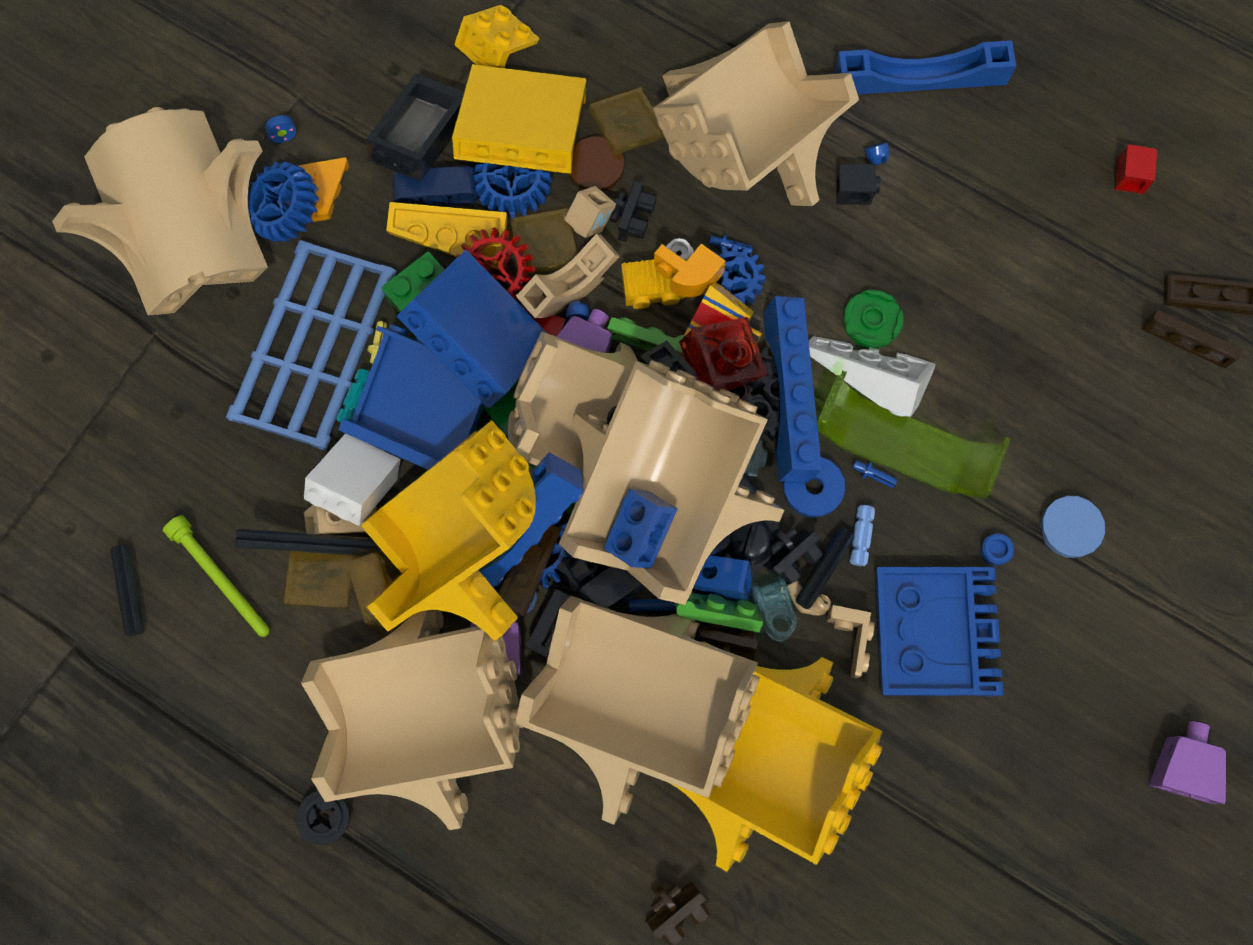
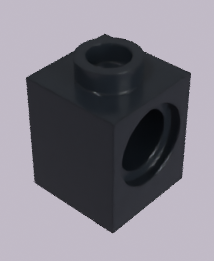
M875 164L839 165L835 177L836 205H871L875 194L880 192V176L875 175Z

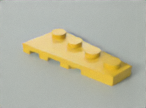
M390 202L386 231L396 237L456 257L457 254H462L465 251L461 247L463 243L470 247L473 245L469 236L473 234L479 241L481 240L480 230L482 229L486 230L489 237H491L492 228H497L499 230V237H501L502 232L507 227L508 215L506 212ZM490 245L480 252L487 257H494L499 251L502 252L505 245ZM485 261L492 270L501 273V270L498 268L499 261H497V264Z

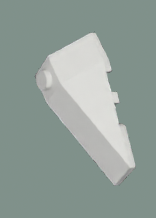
M816 336L809 340L810 357L880 407L888 409L897 416L911 417L918 408L936 365L935 363L902 353H897L895 358L879 354V349L872 347L858 351L853 350V346L846 342Z

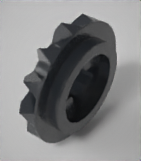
M316 791L307 796L300 804L296 816L297 827L307 841L318 845L329 844L340 839L348 828L350 811L345 799L325 802L319 791ZM318 809L322 811L335 809L331 812L332 815L329 816L331 827L325 823L313 827L316 820L320 817Z

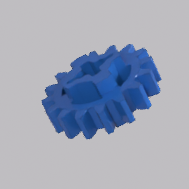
M737 245L733 246L732 251H728L725 246H722L721 254L718 256L726 262L724 273L717 282L744 304L746 300L753 304L756 298L755 295H761L763 287L761 285L764 284L766 277L762 275L764 265H756L758 256L756 254L749 257L748 248H745L741 253L738 252ZM745 267L750 271L751 274L746 272Z

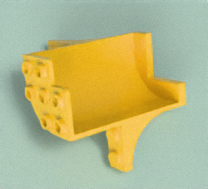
M492 420L479 431L473 432L434 466L361 524V527L402 573L367 606L369 611L387 631H390L415 613L426 610H441L466 618L495 641L502 637L518 618L479 572V569L508 550L529 528L535 515L536 495L527 460L518 453L506 438V435Z
M823 657L807 667L792 670H777L757 666L754 675L759 676L760 680L756 692L751 698L749 704L751 709L747 721L742 727L738 741L735 742L733 748L735 750L729 770L726 771L721 787L715 785L709 798L673 785L685 793L705 815L716 840V866L728 872L735 861L740 863L743 860L749 847L745 840L750 837L753 830L817 865L824 853L831 855L839 839V836L836 835L837 832L843 835L849 826L852 816L848 815L850 809L853 810L861 794L859 789L865 791L873 776V772L869 770L870 766L876 764L883 748L878 745L882 731L819 700L821 693L826 694L833 681V676L829 675L833 662Z

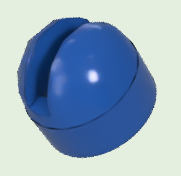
M887 142L865 148L866 157L871 164L879 166L881 163L887 162L889 158Z
M579 300L570 302L566 308V322L573 316L587 321L589 318L587 304L584 302L580 303Z

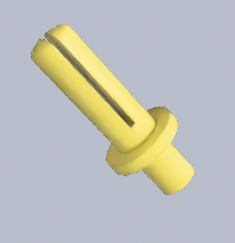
M379 321L377 326L387 328V323ZM377 330L375 331L373 345L368 347V352L371 353L370 363L372 364L384 333Z

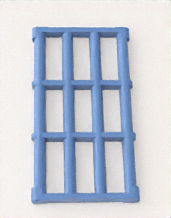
M299 240L294 254H296L278 298H275L273 301L274 308L256 351H253L251 354V363L234 404L230 405L225 418L229 421L243 423L312 445L320 450H327L331 440L330 433L347 390L352 384L351 380L368 337L374 331L372 327L385 297L381 287L394 278L397 271L391 267L378 265ZM311 253L325 259L306 306H302L289 301L308 255ZM336 262H341L353 267L334 314L331 315L318 311V306ZM364 270L380 274L360 324L347 320L345 317ZM288 310L301 314V318L285 357L281 360L268 356V352L284 313ZM317 319L330 324L313 366L309 369L295 363L312 321ZM343 327L356 331L357 334L341 375L338 378L325 374L323 371L340 329ZM265 363L280 369L260 418L257 420L244 416L243 413ZM294 372L308 378L288 428L285 429L272 425L271 422L290 375ZM319 381H323L336 387L316 438L301 434L299 431Z

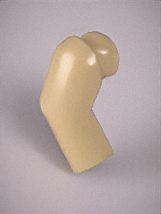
M797 580L785 587L791 600L801 613L820 616L825 614L831 607L829 597L821 594L812 607L804 609L795 601V598L802 589L799 581Z

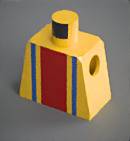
M715 282L709 286L684 336L689 337L692 341L726 352L738 340H746L755 348L762 333L748 326L754 312L728 290Z

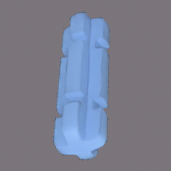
M860 505L857 508L856 519L858 521L855 523L854 539L852 541L854 550L851 551L850 564L856 566H865L868 563L869 553L867 550L870 548L873 529L871 521L874 520L875 508L872 506Z

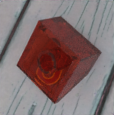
M747 317L694 327L679 341L685 360L696 371L698 380L714 387L713 390L720 391V389L730 391L767 375Z

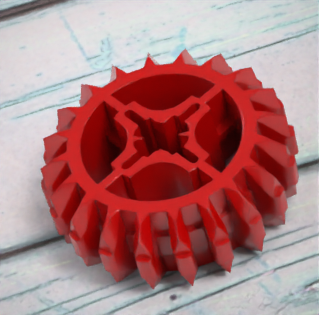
M492 228L491 237H489L486 230L482 229L480 230V241L473 234L469 236L473 245L470 247L463 243L461 245L462 249L467 250L490 275L493 270L485 261L497 264V261H499L498 268L506 277L493 273V278L496 281L502 280L510 285L506 291L519 303L520 300L516 297L517 292L524 288V282L528 283L532 279L526 277L527 272L536 271V267L526 265V262L534 260V256L532 254L523 255L529 248L528 244L524 243L517 247L521 237L515 235L509 241L510 231L506 229L502 232L501 237H499V230L497 228ZM490 245H505L502 252L499 251L494 257H487L480 252ZM512 253H514L518 263L516 278L508 270V263L511 260L510 256Z

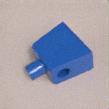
M709 555L699 573L694 588L697 593L703 595L716 594L727 600L737 602L739 600L748 601L754 573L749 561ZM716 574L714 578L707 579L709 575Z

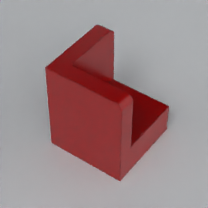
M1128 144L1117 159L1114 190L1144 194L1155 181L1157 150Z

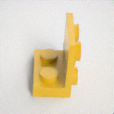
M498 5L464 16L454 45L476 65L504 68L509 54L536 45L539 37L527 25L517 19L508 8Z

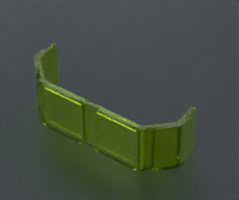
M842 370L841 374L836 376L817 421L818 431L836 443V446L952 494L959 493L978 498H987L991 494L1008 450L1010 438L1005 437L999 444L966 441L908 416L894 415L888 409L861 398L843 382L846 371Z

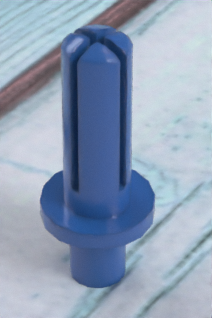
M723 234L722 238L712 235L710 237L709 244L718 246L720 252L722 246L732 251L733 246L737 245L738 252L742 253L745 248H748V256L752 254L753 246L726 239L727 235Z
M855 460L852 466L853 469L862 473L861 478L863 479L868 476L890 488H894L897 483V478L872 467V462L870 461L864 464Z

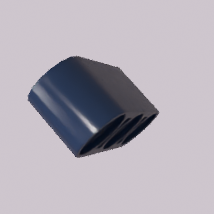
M468 166L430 168L422 181H418L395 172L393 174V202L440 207L473 204L478 201V194L475 188L477 183L474 181L473 176L477 173L474 168Z

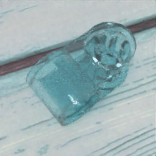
M777 578V582L761 587L753 585L754 601L761 614L766 633L772 640L777 642L788 640L796 629L797 618L784 578ZM777 618L785 619L789 624V630L786 632L777 631L773 626V620Z

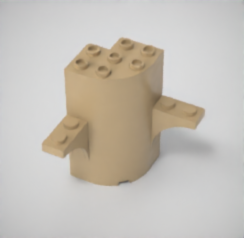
M789 21L767 24L738 46L717 57L690 67L670 70L662 76L670 96L653 108L658 119V125L663 131L672 157L679 160L705 186L722 190L747 191L777 167L791 205L813 206L819 201L815 169L821 141L829 126L858 102L859 97L851 73L807 76Z
M161 107L152 108L144 114L129 118L120 123L108 125L106 132L98 138L84 156L102 202L95 205L67 204L62 207L52 222L56 232L84 236L111 251L131 274L147 315L175 313L202 285L253 282L268 268L254 235L248 211L250 175L257 158L263 151L258 141H244V139L239 138L230 141L227 147L220 153L203 111L189 110L187 108L179 110H164Z
M543 331L541 332L518 381L513 397L517 399L514 411L510 412L508 421V440L528 463L537 466L550 452L580 469L583 477L582 444L571 424L575 414L588 418L589 413H592L607 420L608 412L612 407L618 405L634 364L638 361L631 346L620 342L615 353H603L578 346Z
M651 360L649 365L636 361L609 425L606 424V419L589 413L588 418L575 414L571 426L577 432L582 444V482L584 491L575 504L559 544L574 558L627 570L658 599L686 605L706 559L727 535L749 523L764 520L779 522L783 515L784 509L773 503L775 497L760 490H756L755 494L749 493L750 490L739 484L768 419L756 413L757 406L739 399L738 395L727 390H713L714 387L696 380L695 376L678 369L677 372L671 371L668 366ZM629 489L650 491L678 508L652 568L630 567L604 549L609 531L614 526L622 501Z
M570 596L559 609L547 664L521 695L515 724L564 743L585 760L596 776L603 798L601 820L611 824H615L621 812L627 814L633 799V794L628 793L630 785H635L640 772L709 798L715 785L721 787L726 771L729 770L735 753V750H733L735 742L738 741L742 727L747 721L751 709L749 704L760 680L759 676L754 675L758 662L696 641L695 638L700 623L692 619L680 617L678 613L660 617L635 616L616 612Z
M426 610L410 616L391 634L368 647L347 654L310 661L301 684L329 731L311 778L324 801L329 802L370 794L398 796L414 801L432 811L444 822L448 830L461 828L464 814L468 811V800L466 795L461 793L456 783V778L513 768L516 752H519L520 749L519 728L523 727L515 724L519 708L515 685L517 668L514 661H509L503 637L493 641L478 626L439 634L440 628L443 627L441 611Z

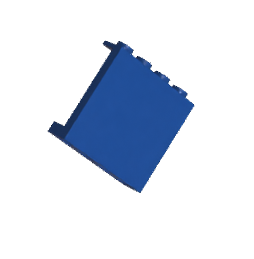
M467 250L458 256L396 316L488 409L503 397L520 378L541 332L547 333Z
M393 324L390 325L389 329L377 326L376 330L384 333L352 420L342 419L338 430L429 470L475 431L485 405L417 337L416 339L408 337V330Z

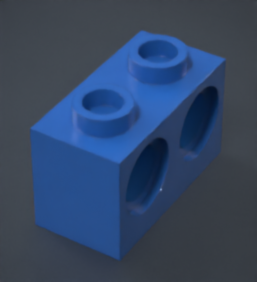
M629 489L622 501L614 526L609 531L604 549L630 567L652 568L678 508L650 491Z

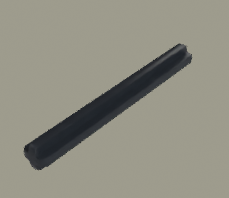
M238 529L235 538V545L238 548L387 557L372 538Z

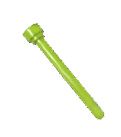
M183 515L170 520L163 528L165 535L171 541H176L177 544L182 543L254 631L261 637L267 636L270 632L268 625L193 538L192 525Z

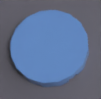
M1065 496L1055 500L1044 510L1040 520V529L1042 528V538L1045 544L1054 553L1065 558L1083 557L1094 552L1101 545L1105 535V521L1100 510L1092 502L1079 496Z

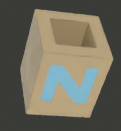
M596 186L578 191L564 220L573 227L577 234L587 238L603 231L616 203Z

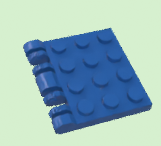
M877 567L875 569L881 696H1004L1003 682L979 681V678L1002 677L1001 669H979L978 658L996 659L1001 657L1000 649H977V644L1000 643L998 619H975V614L998 613L997 605L974 604V595L991 596L997 594L996 587L993 585H973V582H995L996 573L994 567Z

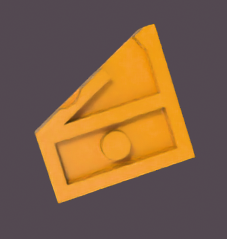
M346 157L299 165L315 179L314 184L319 188L316 195L320 198V201L315 204L318 212H314L311 217L314 222L331 218L334 210V201L339 196L342 188L340 184L342 177L349 168V162Z

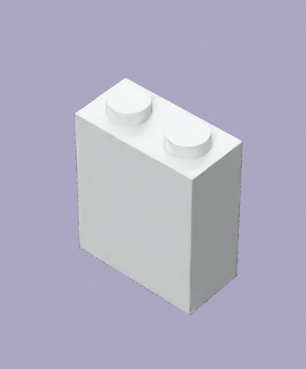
M345 434L305 478L304 500L337 515L343 520L360 526L397 481L400 458Z

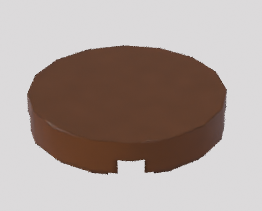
M595 136L582 139L575 144L573 149V166L571 174H569L570 180L581 187V190L596 186L602 192H605L615 187L624 174V157L621 149L613 141Z

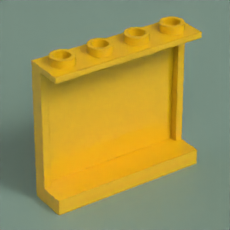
M472 64L452 136L454 159L571 174L573 149L582 105L586 102V78Z

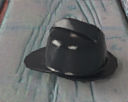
M757 521L736 529L730 533L729 544L723 550L725 558L749 561L752 571L761 569L772 555L769 547L775 540L771 533L775 529H779V522Z

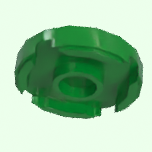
M881 290L863 291L849 300L843 312L845 332L854 343L864 348L872 347L878 349L888 346L897 338L903 326L902 309L899 308L896 303L897 301L891 295Z

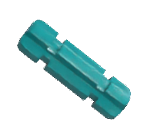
M361 368L357 371L354 377L356 382L351 384L342 404L344 409L341 408L336 417L340 424L342 419L352 420L370 371Z

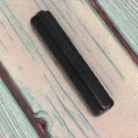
M841 528L836 532L824 555L820 558L795 598L796 603L802 608L809 609L813 606L854 539L853 534L847 529Z
M126 545L114 546L110 552L124 634L129 637L137 636L144 633V625L130 547Z

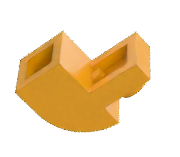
M663 244L654 253V266L657 272L667 279L672 278L671 292L678 296H700L706 293L709 286L717 282L724 273L726 261L703 244L699 245L687 261Z

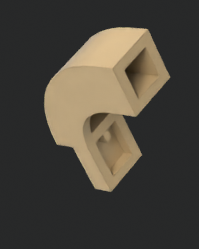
M596 234L567 265L549 275L535 274L516 297L534 318L554 316L566 310L570 302L580 301L605 279L603 274L620 255L602 235Z

